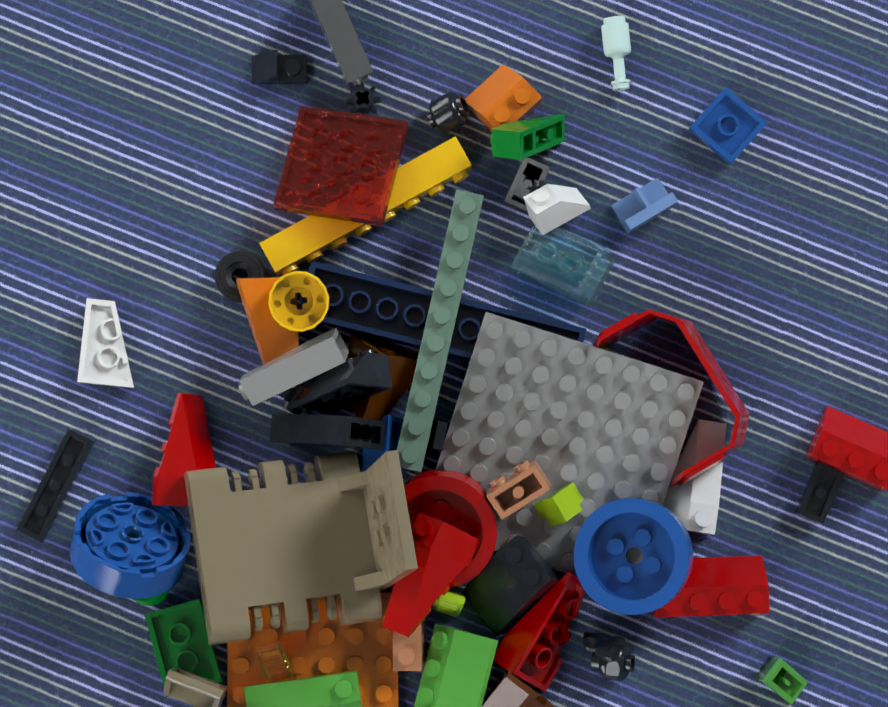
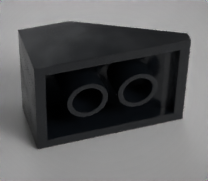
M516 535L493 555L485 568L463 589L462 594L495 636H498L549 592L560 579L527 538Z

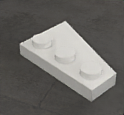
M86 299L78 383L134 388L115 301Z

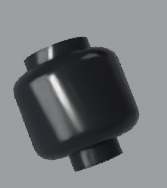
M449 92L430 102V112L427 113V119L433 128L437 127L441 132L447 133L466 124L467 116L470 115V109L462 95L458 96L454 92Z

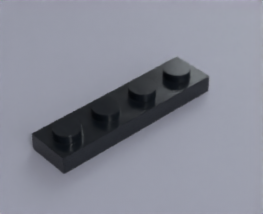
M67 429L16 529L17 531L44 543L95 441L71 429Z

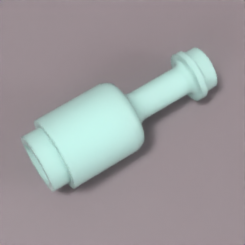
M625 16L604 18V25L601 26L603 50L606 57L613 59L615 81L611 82L613 91L630 89V80L626 79L624 57L631 53L629 23L625 21Z

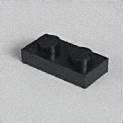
M819 461L816 462L795 514L823 525L844 472Z

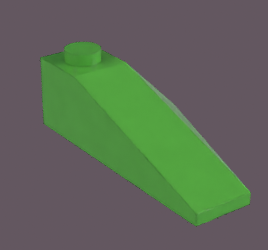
M358 670L244 686L247 707H363Z

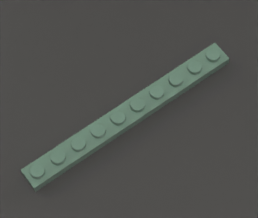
M456 189L397 447L400 466L403 469L416 472L422 471L484 195Z

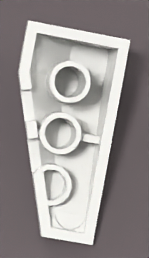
M698 419L676 464L671 482L682 471L725 447L726 423ZM723 462L681 487L678 484L673 487L671 484L669 485L663 506L670 509L682 521L687 531L715 535Z

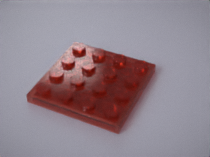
M300 106L273 203L275 210L383 226L409 127L407 121Z

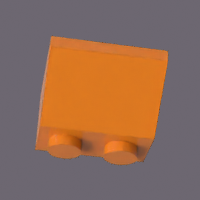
M503 64L467 96L465 100L469 109L492 133V128L508 122L526 119L540 106L542 97L522 76Z

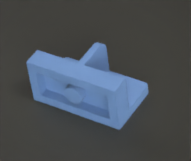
M656 178L641 188L637 187L631 194L614 203L612 210L627 234L674 207L678 200L673 192L668 194L661 181Z

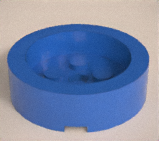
M126 492L125 496L111 497L110 494H106L88 502L78 513L70 546V558L79 576L99 591L122 598H148L166 592L180 580L191 544V534L188 533L184 525V518L173 507L152 505L151 496L133 492ZM132 534H133V535H136V536L138 537V538H130L129 540L127 539L128 536H130V535H132Z
M624 498L611 501L599 507L581 526L574 545V566L583 589L596 603L619 614H645L667 605L683 590L693 565L692 543L682 521L670 509L648 499ZM632 547L639 548L642 551L643 558L638 564H633L627 559L628 551Z

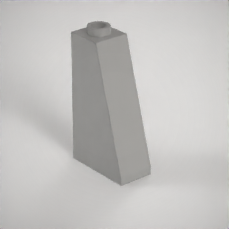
M334 327L244 374L240 379L241 384L239 385L243 398L246 401L250 400L252 406L345 363L349 350L338 328Z

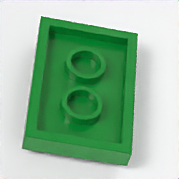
M201 598L144 614L163 686L165 685L168 671L175 666L217 683L223 681L214 646L208 643Z

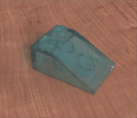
M533 224L510 268L567 299L591 308L616 259L607 247L559 228H555L542 235L535 224Z

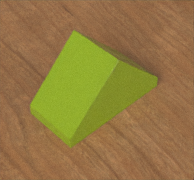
M574 482L533 505L542 522L547 519L549 525L553 527L567 522L582 511L580 503L584 499Z

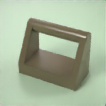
M175 666L168 671L163 694L195 707H221L228 687Z

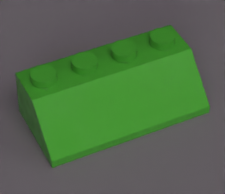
M435 624L414 707H482L498 640L458 628Z

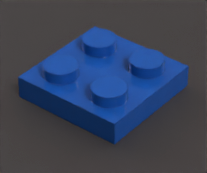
M725 87L688 130L726 163L731 165L768 122Z

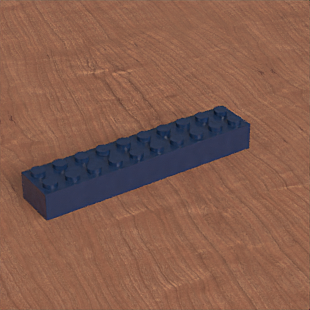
M314 261L311 262L309 273L321 280L326 286L329 295L328 311L323 321L319 324L420 349L433 294L432 290ZM302 297L300 309H302L304 303H307V297ZM461 298L448 356L470 361L485 312L580 342L584 341L586 328Z

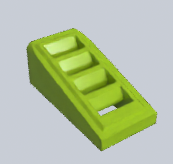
M448 591L445 595L441 594L432 605V608L435 611L457 617L463 608L465 597L464 595Z

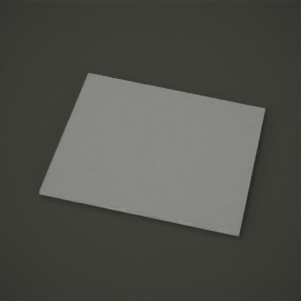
M485 312L444 441L443 451H441L435 471L452 470L460 472L477 481L487 491L491 488L489 483L497 477L503 475L506 478L514 473L513 468L525 460H528L530 463L536 459L551 482V489L503 520L497 513L498 536L494 550L499 551L516 535L527 538L550 568L555 567L557 571L569 572L577 577L574 566L576 537L585 520L595 510L606 503L624 498L648 499L663 505L704 381ZM574 482L584 499L580 503L583 510L567 522L553 527L549 525L547 519L542 522L533 504ZM632 547L628 551L627 559L631 563L638 564L641 562L643 554L639 548Z

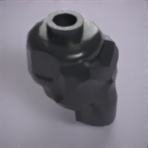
M584 632V648L586 651L593 652L591 657L593 671H599L604 679L615 681L625 680L629 672L634 671L635 656L631 655L629 647L625 644V639L619 636L612 637L594 632Z

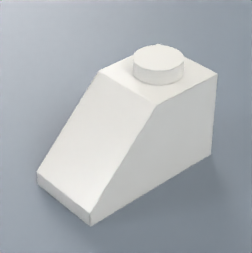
M546 184L523 197L529 217L542 235L591 209L589 203L578 189L573 187Z

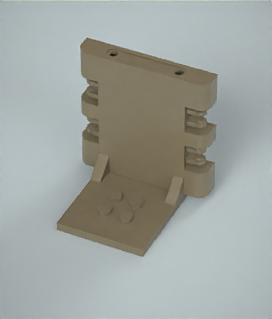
M398 450L386 451L363 472H360L355 451L316 455L314 457L317 481L313 464L306 462L304 464L306 483L299 484L297 469L294 464L287 465V483L283 460L260 462L258 464L261 488L257 471L250 469L248 473L250 490L242 491L239 472L233 471L231 472L233 492H230L226 467L185 472L184 479L209 645L248 640L251 637L248 610H251L255 631L262 630L263 619L260 608H269L270 623L274 629L280 628L278 606L280 607L284 634L306 631L309 627V616L312 623L319 622L320 612L317 600L325 599L328 618L334 620L337 617L336 598L340 626L376 621L382 618L380 591L386 590L418 569Z

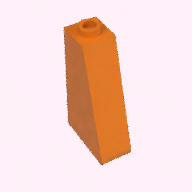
M280 277L236 278V284L262 363L265 364L298 347V331H290L280 326L272 317L268 305L269 293L274 283ZM295 293V298L290 300L291 305L297 306V293Z

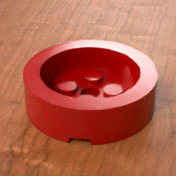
M430 470L406 481L404 489L411 529L418 514L422 513L436 519L446 520L448 524L480 541L469 567L462 575L459 573L448 587L459 586L470 581L488 564L494 552L498 536V516L486 496L487 491L471 477L452 470Z

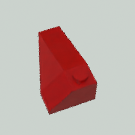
M177 393L169 421L171 429L167 442H163L161 452L164 453L160 467H156L153 475L152 505L189 507L184 479L185 472L216 468L202 395Z
M422 513L418 514L411 529L418 569L394 584L382 625L383 628L405 637H409L431 612V606L441 594L445 595L450 588L448 586L459 573L462 575L466 571L480 542L477 538L454 526Z
M567 572L505 635L495 652L493 661L546 692L561 666L563 658L559 655L563 643L569 642L571 634L567 631L571 619L578 615L585 594L579 579Z

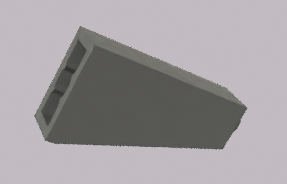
M308 0L346 83L353 81L355 86L369 80L368 74L373 72L342 0Z

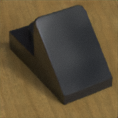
M272 50L252 56V84H307V55H279L278 50Z
M532 156L523 159L504 201L527 211L523 197L542 187L551 164Z

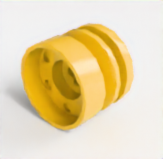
M293 271L284 274L274 283L269 293L268 305L272 317L280 326L290 331L303 332L316 327L323 321L329 307V295L326 286L318 277L308 272ZM295 293H301L302 297H307V303L302 305V309H297V306L294 304L291 305L290 300L295 298Z

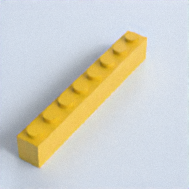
M455 136L259 244L277 276L297 271L299 269L297 265L306 260L308 263L318 260L323 256L322 252L330 247L333 250L342 247L347 243L346 239L356 234L359 237L366 234L372 229V224L378 221L385 223L396 216V211L404 207L406 210L417 206L421 202L420 198L427 194L433 197L445 190L444 185L454 181L456 184L469 177L468 172L471 171L472 164Z

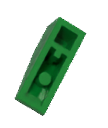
M565 114L508 122L492 128L490 137L492 156L523 160L565 142Z

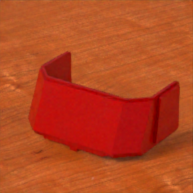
M650 309L639 315L635 312L601 331L593 346L606 349L658 319L676 324L681 329L735 416L730 444L682 471L670 483L672 487L677 484L681 487L721 464L725 456L744 445L750 414L692 321Z

